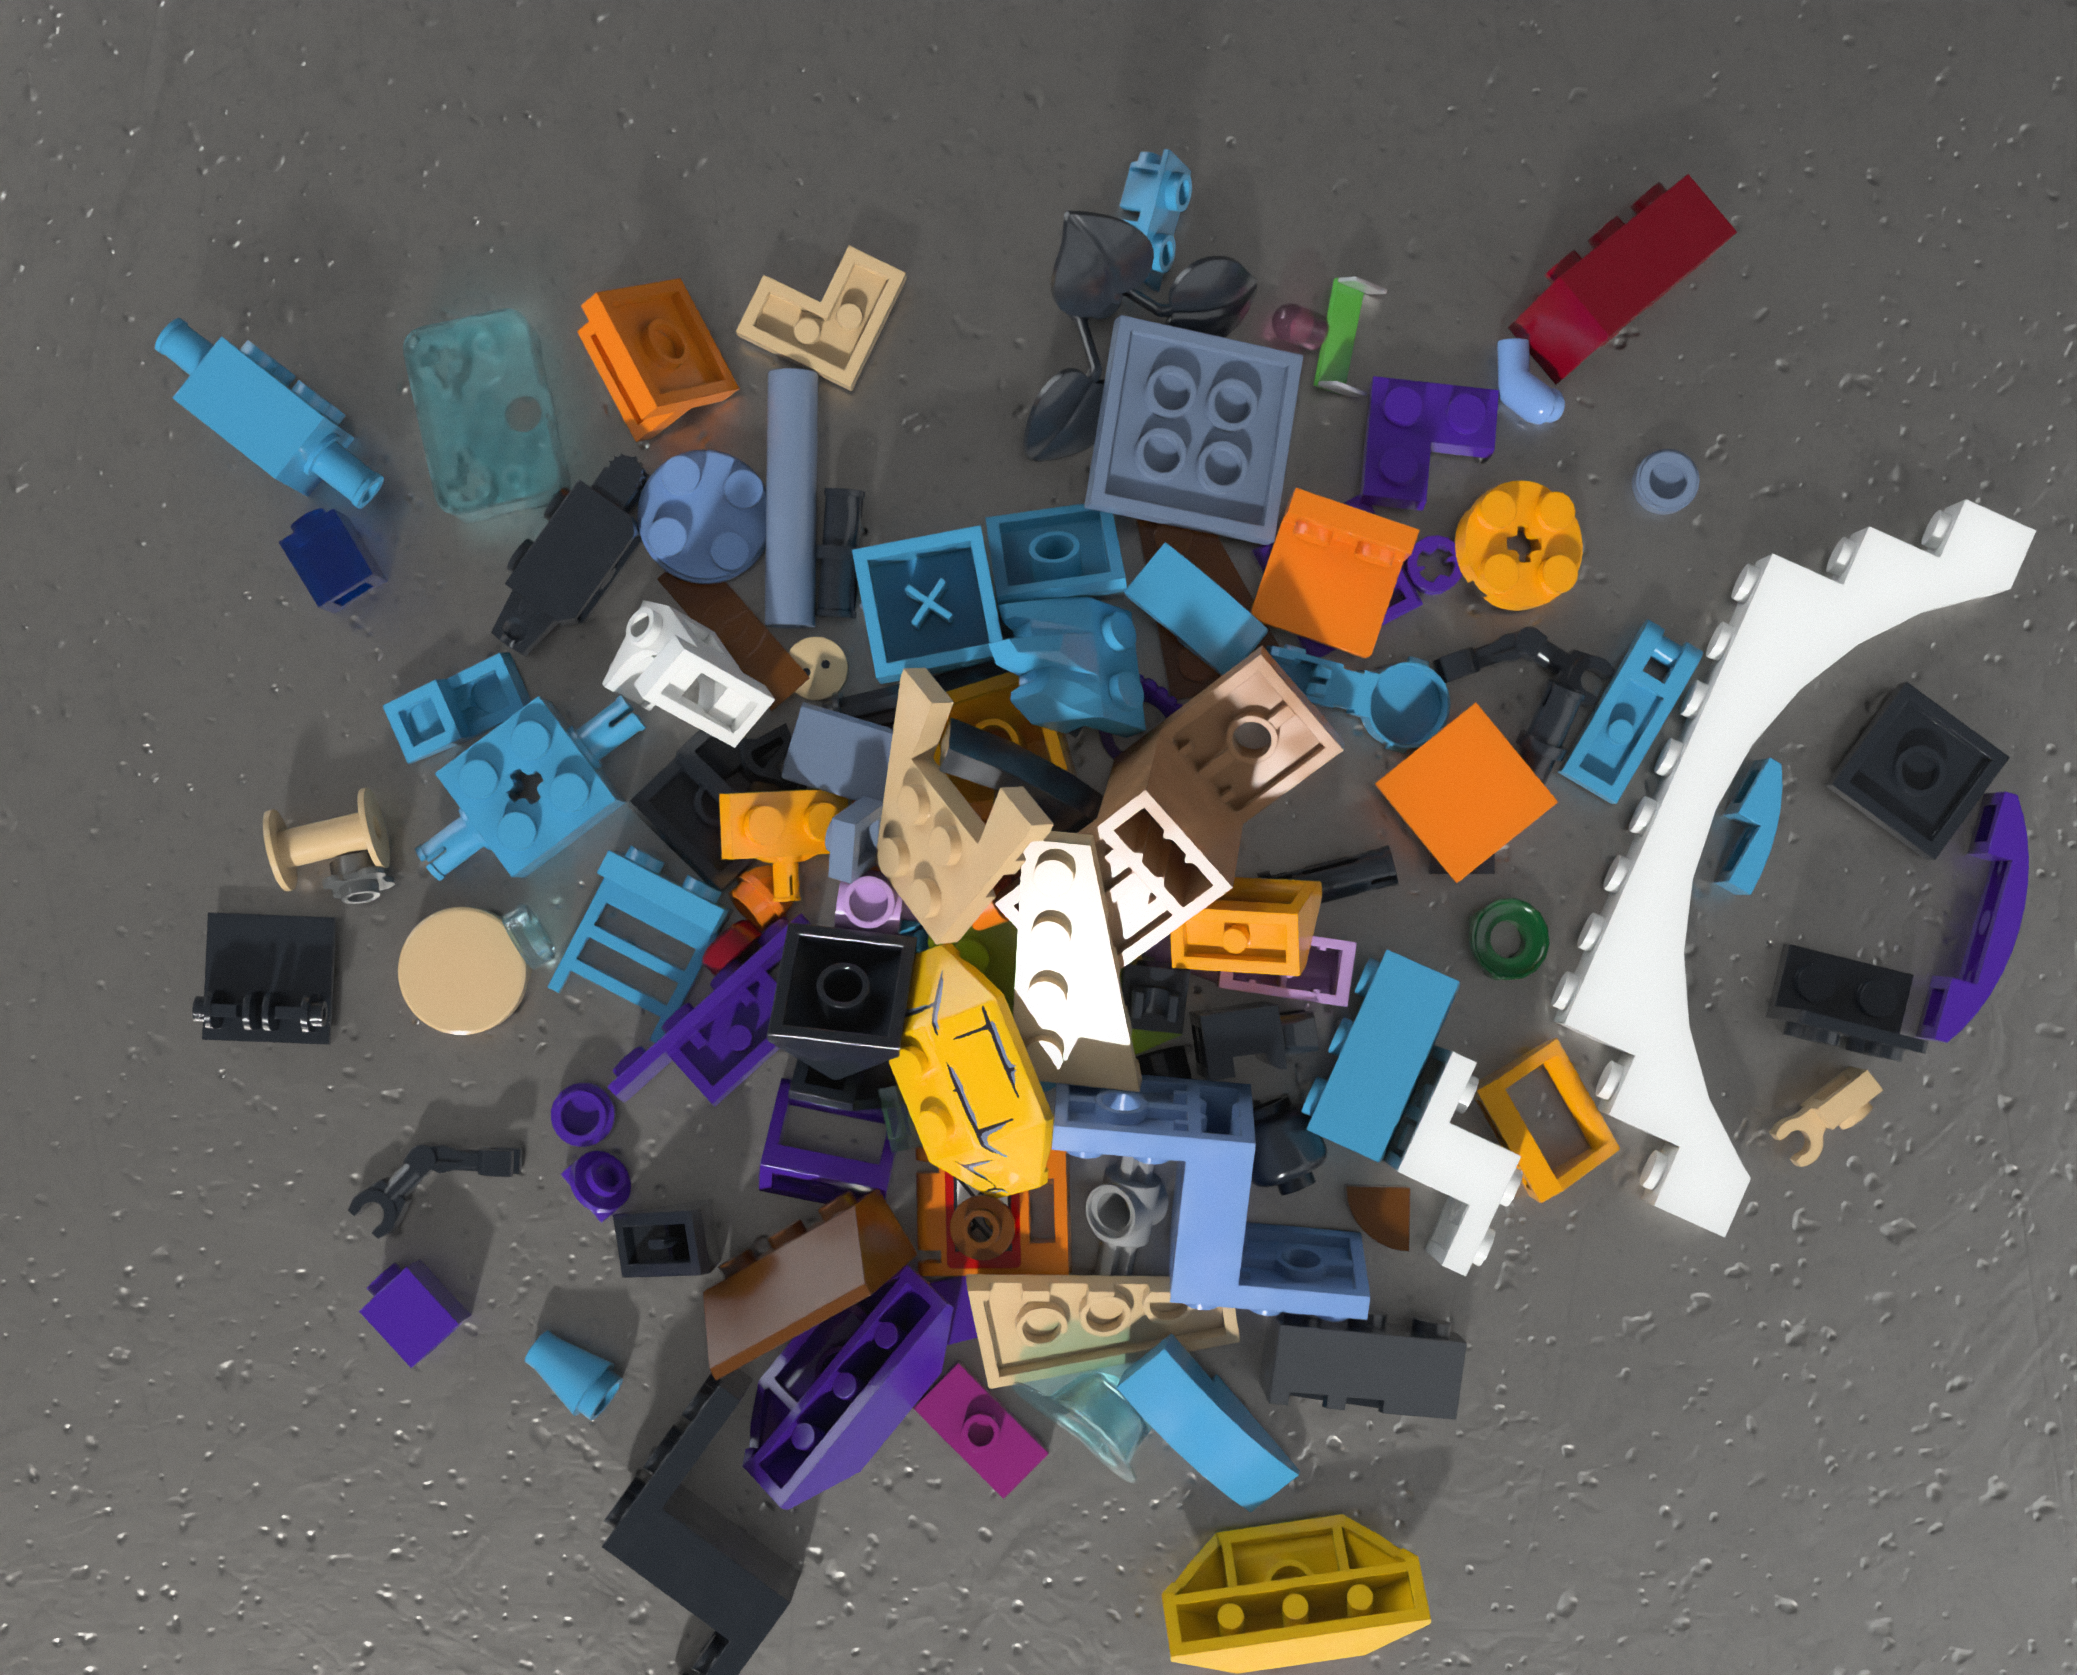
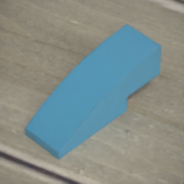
M1172 1333L1123 1372L1116 1388L1145 1421L1202 1476L1250 1513L1299 1476L1300 1470L1217 1374L1210 1378Z

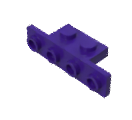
M802 913L790 922L812 925ZM783 917L772 924L758 939V944L762 948L744 964L737 959L724 967L710 982V986L714 991L700 1004L694 1007L691 1003H687L676 1010L661 1027L666 1034L646 1051L642 1046H639L628 1053L613 1069V1073L617 1078L608 1085L609 1090L625 1103L671 1061H674L710 1103L716 1107L780 1048L770 1043L767 1038L777 985L769 973L781 964L788 922L790 920L787 917Z

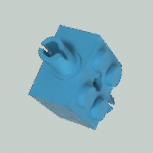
M181 318L174 319L162 330L155 342V350L167 356L190 375L172 397L180 405L273 478L307 497L310 496L323 479L348 498L358 509L366 506L374 498L384 482V477L378 472H374L347 450L355 438L339 426L346 415L300 380L297 381L293 388L289 387L297 376L249 340L246 341L241 349L222 336L213 345L189 327L188 323Z
M622 694L616 698V701L578 729L567 723L552 701L540 696L536 697L435 773L459 805L460 809L458 812L460 817L424 844H420L415 848L419 859L422 862L425 860L431 862L446 850L444 854L426 866L428 871L437 880L441 881L446 877V874L485 847L493 851L511 877L526 878L626 803V800L601 768L603 766L601 759L638 731L644 730L646 725L638 714L635 715L632 712L634 708ZM526 775L537 778L542 777L544 780L537 787V791L541 796L538 801L521 798L520 793L525 788L522 779Z

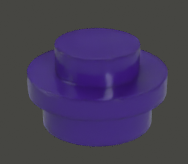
M576 1083L566 1087L557 1095L551 1108V1122L556 1134L566 1143L577 1147L592 1146L605 1139L611 1132L616 1118L615 1105L610 1095L603 1088L592 1083Z

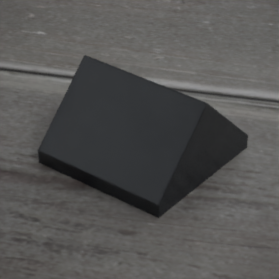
M788 922L767 1033L768 1041L834 1081L899 1057L916 955L917 937Z

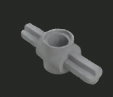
M1118 1156L1116 1165L1108 1166L1105 1169L1102 1185L1093 1189L1086 1201V1217L1093 1233L1101 1239L1094 1275L1132 1276L1138 1247L1149 1243L1152 1226L1159 1223L1166 1215L1168 1196L1161 1178L1153 1172L1155 1165L1139 1162L1133 1157ZM1124 1199L1126 1200L1129 1206L1130 1212L1128 1211L1125 1205Z

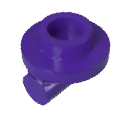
M603 1151L585 1153L561 1173V1176L571 1186V1190L577 1200L584 1207L591 1210L601 1223L628 1200L631 1192L630 1177L624 1165L616 1157Z

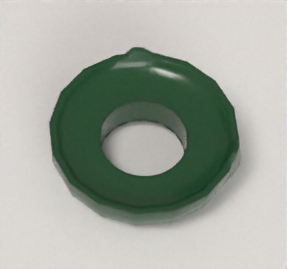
M1516 898L1497 899L1469 917L1470 931L1468 936L1470 952L1487 978L1493 980L1523 979L1536 972L1546 959L1550 945L1548 926L1541 913L1530 903ZM1502 921L1512 923L1520 933L1521 944L1519 950L1510 958L1499 956L1493 950L1490 941L1493 928Z

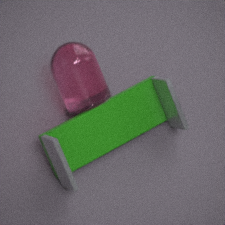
M1359 277L1334 278L1327 318L1323 314L1295 303L1284 304L1274 312L1272 329L1278 338L1309 351L1316 350L1321 346L1313 386L1347 397L1367 396V392L1346 385L1363 295L1364 293L1386 294L1387 289Z

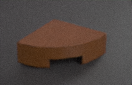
M1344 1184L1348 1208L1360 1228L1373 1240L1388 1248L1409 1252L1410 1187L1408 1185Z

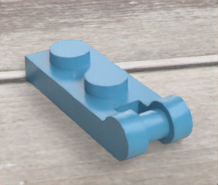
M1649 619L1643 623L1636 633L1627 654L1557 771L1611 804H1616L1619 801L1703 656V651L1690 643L1685 642L1681 646L1663 635L1665 629ZM1650 657L1668 667L1662 682L1643 671Z

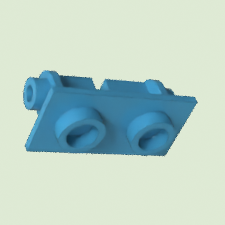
M1164 149L1162 156L1151 152H1140L1138 161L1131 162L1120 203V207L1123 210L1140 213L1138 222L1124 221L1140 229L1152 244L1154 249L1153 265L1151 272L1143 283L1157 292L1160 290L1164 273H1167L1173 265L1176 252L1174 239L1180 212L1186 210L1192 194L1191 170L1169 149Z

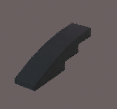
M952 717L948 722L941 742L939 771L994 789L993 805L1000 788L1023 786L1053 822L1051 831L1078 833L1098 818L1104 796L1075 775L1012 741Z

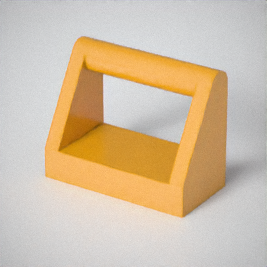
M1235 877L1232 889L1170 933L1172 968L1300 976L1307 964L1321 905V882Z
M1557 1037L1546 1041L1479 1080L1473 1098L1499 1144L1521 1156L1516 1167L1523 1171L1521 1182L1529 1196L1539 1203H1543L1564 1191L1620 1150V1146ZM1542 1064L1545 1066L1591 1147L1552 1170L1506 1091L1508 1087Z

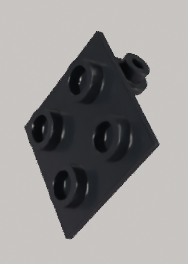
M208 912L204 996H196L192 1007L193 1020L195 1022H203L202 1040L330 1045L336 917Z

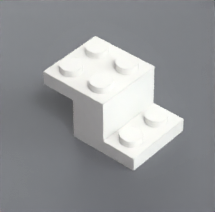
M1435 1045L1383 1161L1397 1172L1449 1195L1424 1250L1442 1266L1467 1276L1472 1263L1480 1266L1492 1247L1496 1232L1489 1228L1499 1204L1507 1207L1520 1186L1523 1171L1516 1167L1521 1156L1450 1122L1454 1112L1457 1111L1463 1114L1474 1097L1479 1078L1473 1076L1472 1073L1477 1062Z

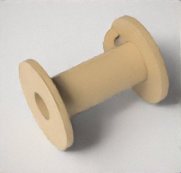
M369 787L358 791V813L287 829L282 816L277 810L272 809L264 813L263 835L267 856L273 874L284 891L287 892L296 888L298 879L297 866L368 850L375 866L389 867L390 846L379 803Z

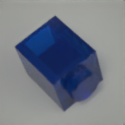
M318 508L304 514L291 524L290 528L293 533L279 541L280 546L318 608L335 614L388 581L350 518L334 508L328 512L324 508Z

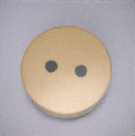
M809 637L796 643L788 652L810 677L809 680L795 691L800 697L809 701H826L832 698L833 693L841 692L846 685L849 676L848 660L842 649L833 641L823 637Z

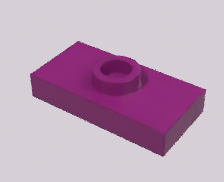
M960 1360L913 1407L1003 1499L1049 1454V1449Z

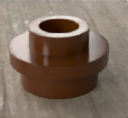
M976 1195L966 1199L956 1208L951 1218L950 1233L955 1246L965 1256L975 1260H990L1000 1256L1012 1243L1015 1235V1220L1009 1207L1000 1199L990 1195ZM975 1217H985L992 1223L993 1233L989 1239L981 1240L973 1235L971 1222Z

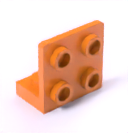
M1295 488L1288 500L1250 613L1262 624L1361 658H1368L1374 650L1403 562L1412 554L1420 530Z

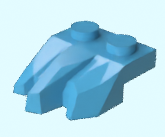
M1063 597L1006 603L998 606L1002 621L1013 630L1014 638L988 644L996 665L1019 676L1020 686L1011 692L1010 701L1031 724L1064 734L1079 727L1087 726L1124 738H1129L1146 730L1143 709L1144 692L1140 683L1135 645L1137 636L1131 611L1090 597Z

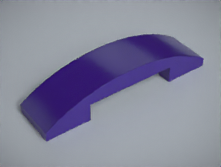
M2004 791L1986 793L1983 796L1967 855L1991 861L1959 977L1957 979L1953 977L1932 976L1916 1037L1948 1043L1979 1012L1989 998L2012 954L2025 909L2029 875L2028 837L2024 815L2018 795Z

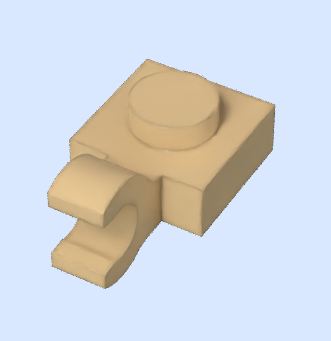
M1849 1066L1800 1104L1801 1110L1792 1116L1784 1117L1777 1121L1769 1133L1774 1139L1781 1141L1791 1132L1799 1130L1804 1136V1146L1790 1160L1799 1167L1810 1165L1818 1159L1822 1152L1825 1130L1827 1128L1833 1130L1838 1125L1844 1130L1860 1122L1873 1109L1869 1101L1881 1093L1883 1089L1867 1069Z

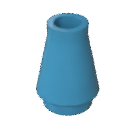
M549 1330L544 1332L535 1341L524 1360L538 1372L574 1416L582 1413L591 1421L598 1417L608 1406L623 1382V1378L613 1371L614 1363L558 1338Z

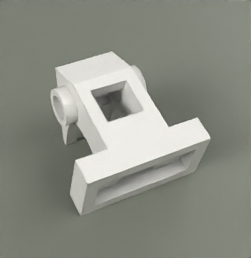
M643 600L639 610L630 618L626 629V636L613 662L610 664L609 671L602 683L605 688L622 694L648 711H651L656 705L734 748L775 701L765 685L741 671L714 631L670 606ZM696 678L700 686L698 704L682 696Z

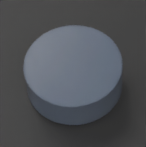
M1675 449L1657 450L1645 457L1635 468L1632 476L1633 494L1638 503L1647 511L1659 515L1672 514L1686 507L1695 498L1699 489V472L1693 460L1685 453Z

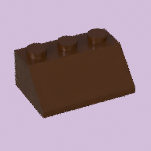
M879 1188L859 1199H856L852 1190H849L818 1209L822 1220L806 1228L802 1220L798 1219L767 1238L772 1247L768 1251L756 1257L752 1248L749 1247L717 1267L723 1277L703 1291L709 1369L715 1380L722 1378L872 1295L918 1255Z

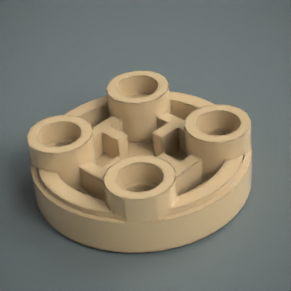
M475 907L444 909L421 921L406 939L398 963L400 989L411 1011L428 1026L454 1035L483 1032L505 1021L521 1003L532 974L531 961L528 958L525 945L516 930L500 916Z

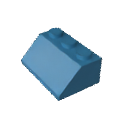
M1386 950L1381 962L1370 957L1355 989L1356 994L1365 997L1355 1021L1343 1017L1328 1050V1053L1338 1057L1328 1081L1318 1076L1316 1077L1301 1112L1312 1116L1306 1130L1376 1162H1381L1385 1157L1459 991L1460 981L1390 950Z

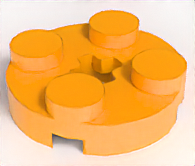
M1520 480L1506 482L1489 489L1475 500L1471 509L1465 511L1456 530L1455 552L1461 573L1468 583L1474 581L1478 589L1487 595L1483 597L1486 601L1501 609L1521 611L1549 603L1575 585L1582 561L1583 542L1581 530L1575 518L1574 504L1567 495L1558 491L1552 492L1547 487L1535 482ZM1518 530L1525 534L1531 545V552L1526 554L1525 562L1519 561L1517 551L1509 550L1507 547V539L1517 536Z

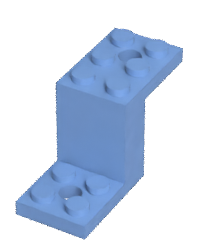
M1141 1075L1140 1092L1056 1083L1052 1150L1066 1151L1072 1156L1084 1159L1097 1158L1105 1154L1133 1157L1139 1162L1153 1165L1163 1164L1169 1160L1177 1161L1169 1231L1171 1303H1182L1197 1310H1211L1217 1307L1250 1309L1252 1312L1264 1316H1275L1283 1312L1315 1315L1322 1320L1331 1322L1344 1321L1348 1318L1367 1320L1370 1290L1361 1232L1246 1222L1256 1146L1251 1084Z

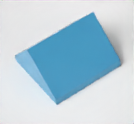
M1085 503L985 517L998 606L1006 603L1063 597H1090L1099 601L1124 598V591L1127 589L1126 576L1113 514L1084 508Z

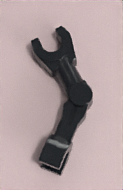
M1525 627L1517 632L1504 634L1490 644L1475 649L1473 647L1462 649L1432 661L1436 673L1442 678L1444 683H1448L1481 671V668L1496 663L1514 662L1520 657L1528 661L1533 660L1554 674L1552 680L1564 683L1585 693L1586 697L1580 704L1583 707L1593 706L1598 697L1583 688L1581 684L1582 674L1585 671H1591L1599 678L1605 680L1611 678L1615 671L1606 659L1575 649L1567 653L1548 641V637L1535 627Z
M429 1142L416 1145L410 1150L403 1160L404 1163L391 1178H383L356 1195L348 1211L353 1216L362 1214L369 1207L370 1203L375 1202L383 1208L384 1219L374 1229L372 1234L377 1239L382 1238L399 1228L412 1201V1198L408 1195L433 1171L439 1174L453 1170L478 1171V1175L512 1177L513 1174H521L522 1148L481 1147L479 1149H462L450 1144L436 1145Z

